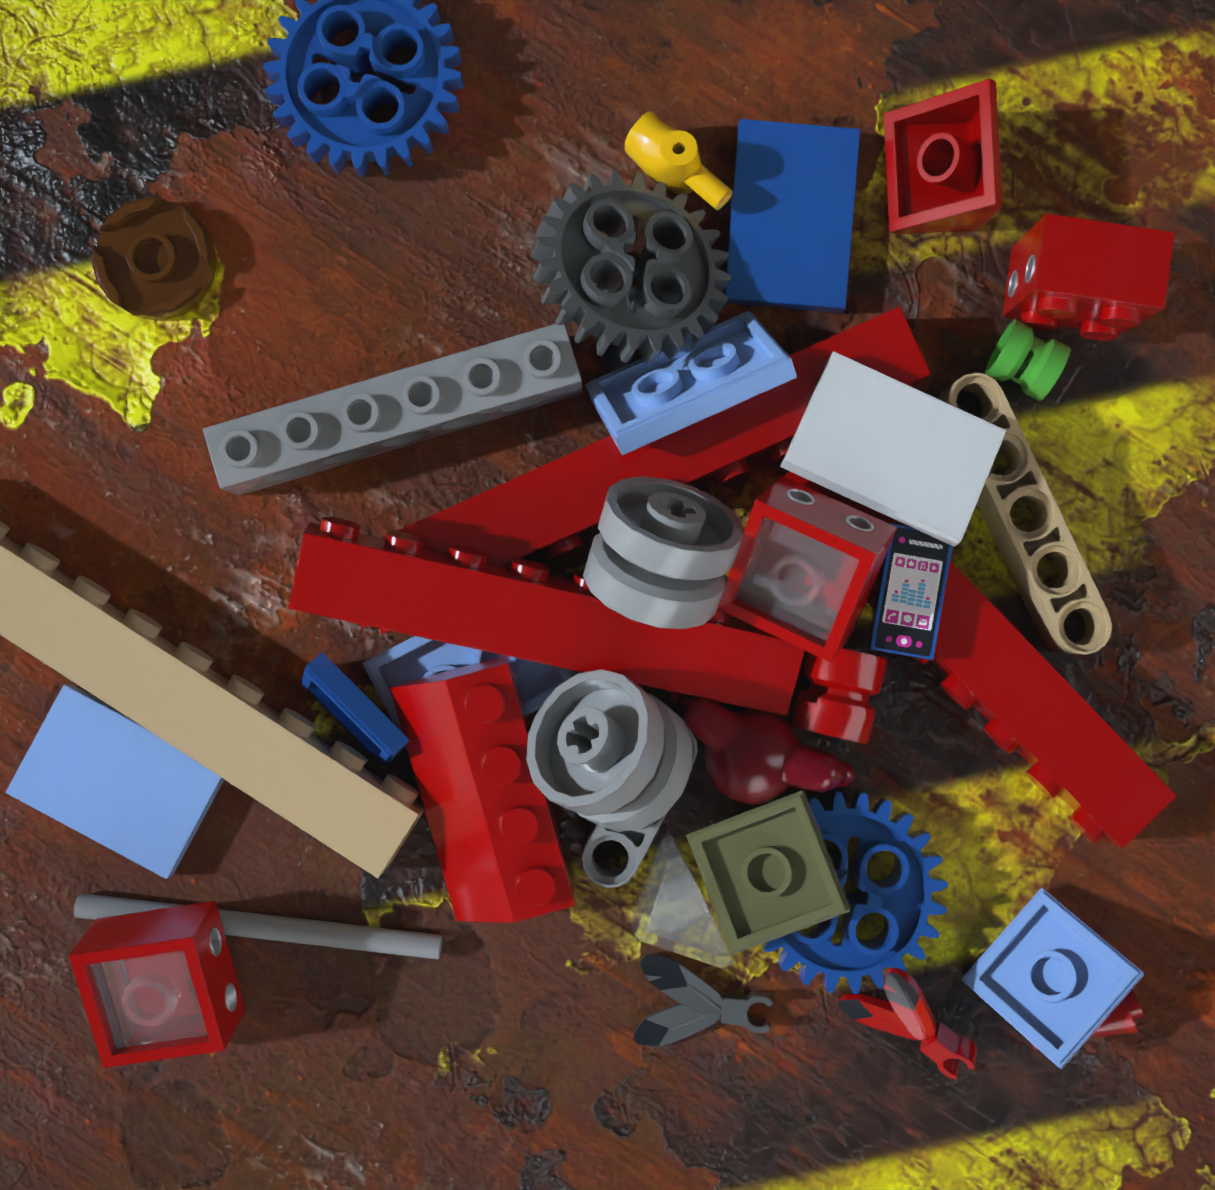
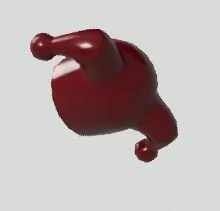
M673 691L669 693L668 701L672 709L682 711L686 726L705 745L703 756L706 762L707 774L716 789L732 801L751 806L770 803L786 794L790 787L824 793L837 787L849 786L855 778L853 766L846 761H838L831 753L800 743L789 722L778 714L747 707L728 710L710 699Z

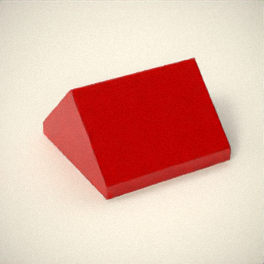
M989 78L884 113L889 232L894 234L980 231L1002 207L996 81Z

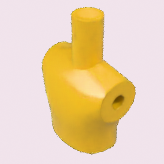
M652 111L643 114L629 131L625 140V152L655 183H665L667 190L676 195L682 193L690 194L692 191H695L716 210L721 209L728 202L733 191L702 165L698 146L692 134L666 125Z

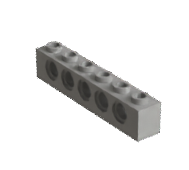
M553 324L203 428V433L220 489L240 496L583 394V388L565 324L559 326Z

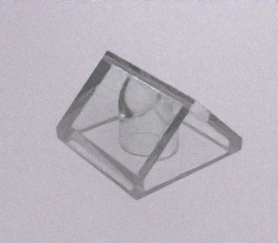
M669 828L659 833L632 914L634 939L722 969L733 964L734 961L724 935L671 829Z

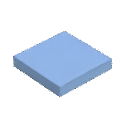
M1041 888L961 980L1062 1070L1141 980L1144 973L1047 891Z

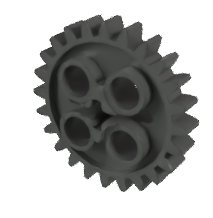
M617 170L612 171L605 186L595 174L589 175L583 189L571 183L563 199L555 197L546 216L543 217L536 232L538 241L531 253V258L540 262L533 275V280L543 284H550L541 299L542 304L552 305L560 303L562 306V310L555 323L559 326L574 321L579 325L574 341L580 343L591 334L598 338L596 348L597 354L600 356L612 344L618 346L619 355L623 363H627L634 351L639 349L645 362L652 364L661 350L670 360L674 359L683 346L692 349L703 334L708 333L719 318L717 314L728 300V297L722 291L730 282L731 275L719 270L729 257L728 252L711 249L720 235L719 230L710 229L702 231L699 226L706 212L698 210L689 214L683 209L688 195L682 193L673 200L667 198L665 183L659 182L653 191L646 189L644 177L639 172L635 175L631 185L624 184ZM634 222L638 226V236L636 242V230L634 232ZM599 231L604 232V233H605L606 235H608L609 237H607V236L601 234ZM633 246L632 256L628 255V252ZM632 278H637L631 287ZM593 283L601 285L609 293L599 290ZM628 292V302L630 300L631 313L628 312L626 309V295ZM654 295L661 297L666 303L661 302Z

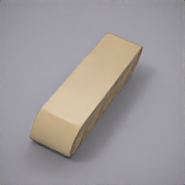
M982 373L964 375L942 391L938 399L958 408L956 403L958 393L960 391L970 392L980 401L981 414L979 418L1007 430L999 448L1006 456V471L1002 476L989 472L977 505L1035 628L1044 644L1057 653L1086 655L1097 652L1106 645L1111 636L1112 622L1109 612L1000 385L992 377ZM1015 500L1026 503L1032 511V525L1026 532L1016 528L1011 521L1010 510ZM1044 555L1054 559L1059 569L1058 579L1050 588L1042 584L1037 575V564ZM1073 610L1081 615L1085 624L1084 634L1076 643L1071 642L1067 638L1063 628L1065 618Z

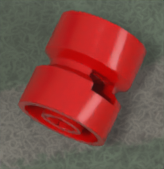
M842 648L834 661L830 663L806 652L801 674L809 684L807 689L797 692L790 726L844 740L869 744L876 710L868 702L870 696L881 692L888 659Z

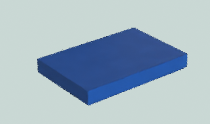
M739 119L727 248L729 257L726 260V273L731 275V280L724 288V294L728 297L727 304L843 313L846 308L860 129Z

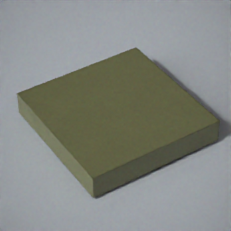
M804 790L686 835L731 955L851 911L850 904Z

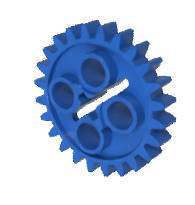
M294 0L301 14L296 21L285 16L278 18L287 38H269L267 42L273 54L280 60L263 63V69L269 79L277 82L265 88V93L272 104L281 105L273 112V115L281 127H290L287 136L292 144L297 148L308 142L306 153L314 163L319 162L329 152V164L333 171L338 174L345 167L348 159L352 160L359 177H365L369 161H377L385 176L389 175L391 168L390 158L397 155L407 167L413 166L410 148L415 145L431 154L434 150L428 137L430 130L447 135L450 131L447 121L441 115V112L459 113L458 99L448 91L464 88L461 72L452 69L462 63L459 48L448 46L454 40L450 24L437 25L440 20L437 5L431 3L420 9L421 0H318L314 5L309 4L305 0ZM345 30L358 32L356 39L351 44L343 47L332 45L333 39L340 32ZM411 48L417 51L414 58L407 64L395 65L389 62L391 55L398 49ZM320 57L330 60L332 64L321 62L313 64L316 58ZM368 69H373L376 76L367 74ZM352 75L362 77L360 83L355 82ZM333 86L340 89L336 99L331 103L324 105L313 103L316 93L322 88ZM412 87L416 88L413 94H406L400 92L398 89H409ZM391 104L398 107L395 117L388 122L375 123L370 120L372 112L380 105Z
M837 789L831 790L829 807H822L816 797L809 794L807 798L823 839L832 841L834 845L835 855L832 862L842 886L846 882L848 872V841L853 836L858 837V847L854 852L849 869V880L858 888L857 894L846 895L851 911L842 915L843 935L839 944H833L831 938L835 932L840 915L820 922L811 929H801L761 945L766 953L781 947L784 948L777 962L784 972L800 962L799 978L804 985H808L817 973L820 972L822 973L823 986L829 993H833L839 978L845 977L853 994H859L862 976L869 975L876 986L882 989L884 988L883 969L890 966L891 968H899L907 973L901 959L906 953L921 960H924L926 957L924 951L916 942L920 935L929 938H938L940 935L927 922L928 915H940L947 912V908L931 898V893L947 888L948 882L939 876L929 875L928 871L938 866L943 861L942 857L935 852H920L931 838L929 833L924 830H918L907 834L914 817L906 811L897 814L893 819L889 820L892 802L883 797L875 804L872 810H869L867 793L860 790L856 791L850 806L846 805L842 793ZM879 851H891L894 856L892 872L881 880L870 879L867 875L869 859ZM876 912L883 915L884 926L877 937L870 940L857 938L856 926L864 915Z

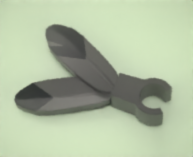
M655 953L645 954L641 958V968L648 981L679 1003L645 1017L634 1032V1040L638 1044L653 1047L671 1044L719 1021L720 1017L721 1023L745 1026L754 1033H765L771 1030L770 1022L767 1019L755 1021L747 1014L748 1008L754 1003L761 1002L768 1007L771 1006L773 998L764 991H752L747 995L723 993L722 1000V995L717 989L679 961L667 955Z

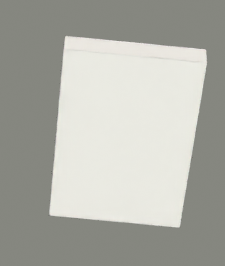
M833 351L780 467L955 547L964 536L1007 430Z

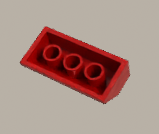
M504 655L391 686L390 690L402 732L410 740L406 746L456 921L516 923L574 907V883L552 804L533 783L526 761L530 725L511 657Z

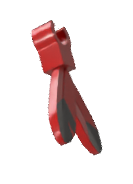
M890 968L886 972L884 990L889 1002L864 994H845L839 998V1008L853 1020L887 1033L921 1041L920 1051L934 1061L940 1072L945 1076L957 1079L960 1060L967 1064L968 1069L975 1070L978 1052L975 1043L964 1036L957 1035L941 1022H935L922 989L916 980L899 968Z

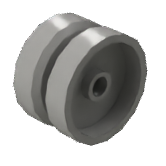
M643 476L622 479L609 487L598 525L600 533L594 536L583 574L590 592L608 608L637 622L658 628L687 629L704 625L716 614L725 589V573L733 567L743 539V525L736 514L717 498L693 486L669 479Z
M600 669L573 676L557 686L539 707L528 733L526 761L533 783L550 801L568 810L577 812L581 817L599 826L622 832L643 829L665 816L680 798L692 770L693 742L684 720L667 704L655 696L646 693L639 685L624 675Z

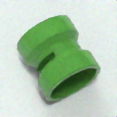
M1014 319L996 344L984 372L1000 382L1010 379L1020 384L1024 394L1037 401H1041L1050 392L1061 375L1069 358L1071 347L1054 338L1044 341L1034 336L1031 326Z

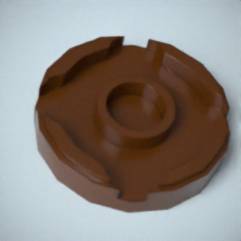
M154 197L126 202L108 215L99 229L102 233L98 238L97 247L93 245L91 257L96 282L112 303L137 318L163 321L183 316L202 302L214 282L217 255L212 236L199 218L181 205L179 206L176 203L167 202L165 199Z

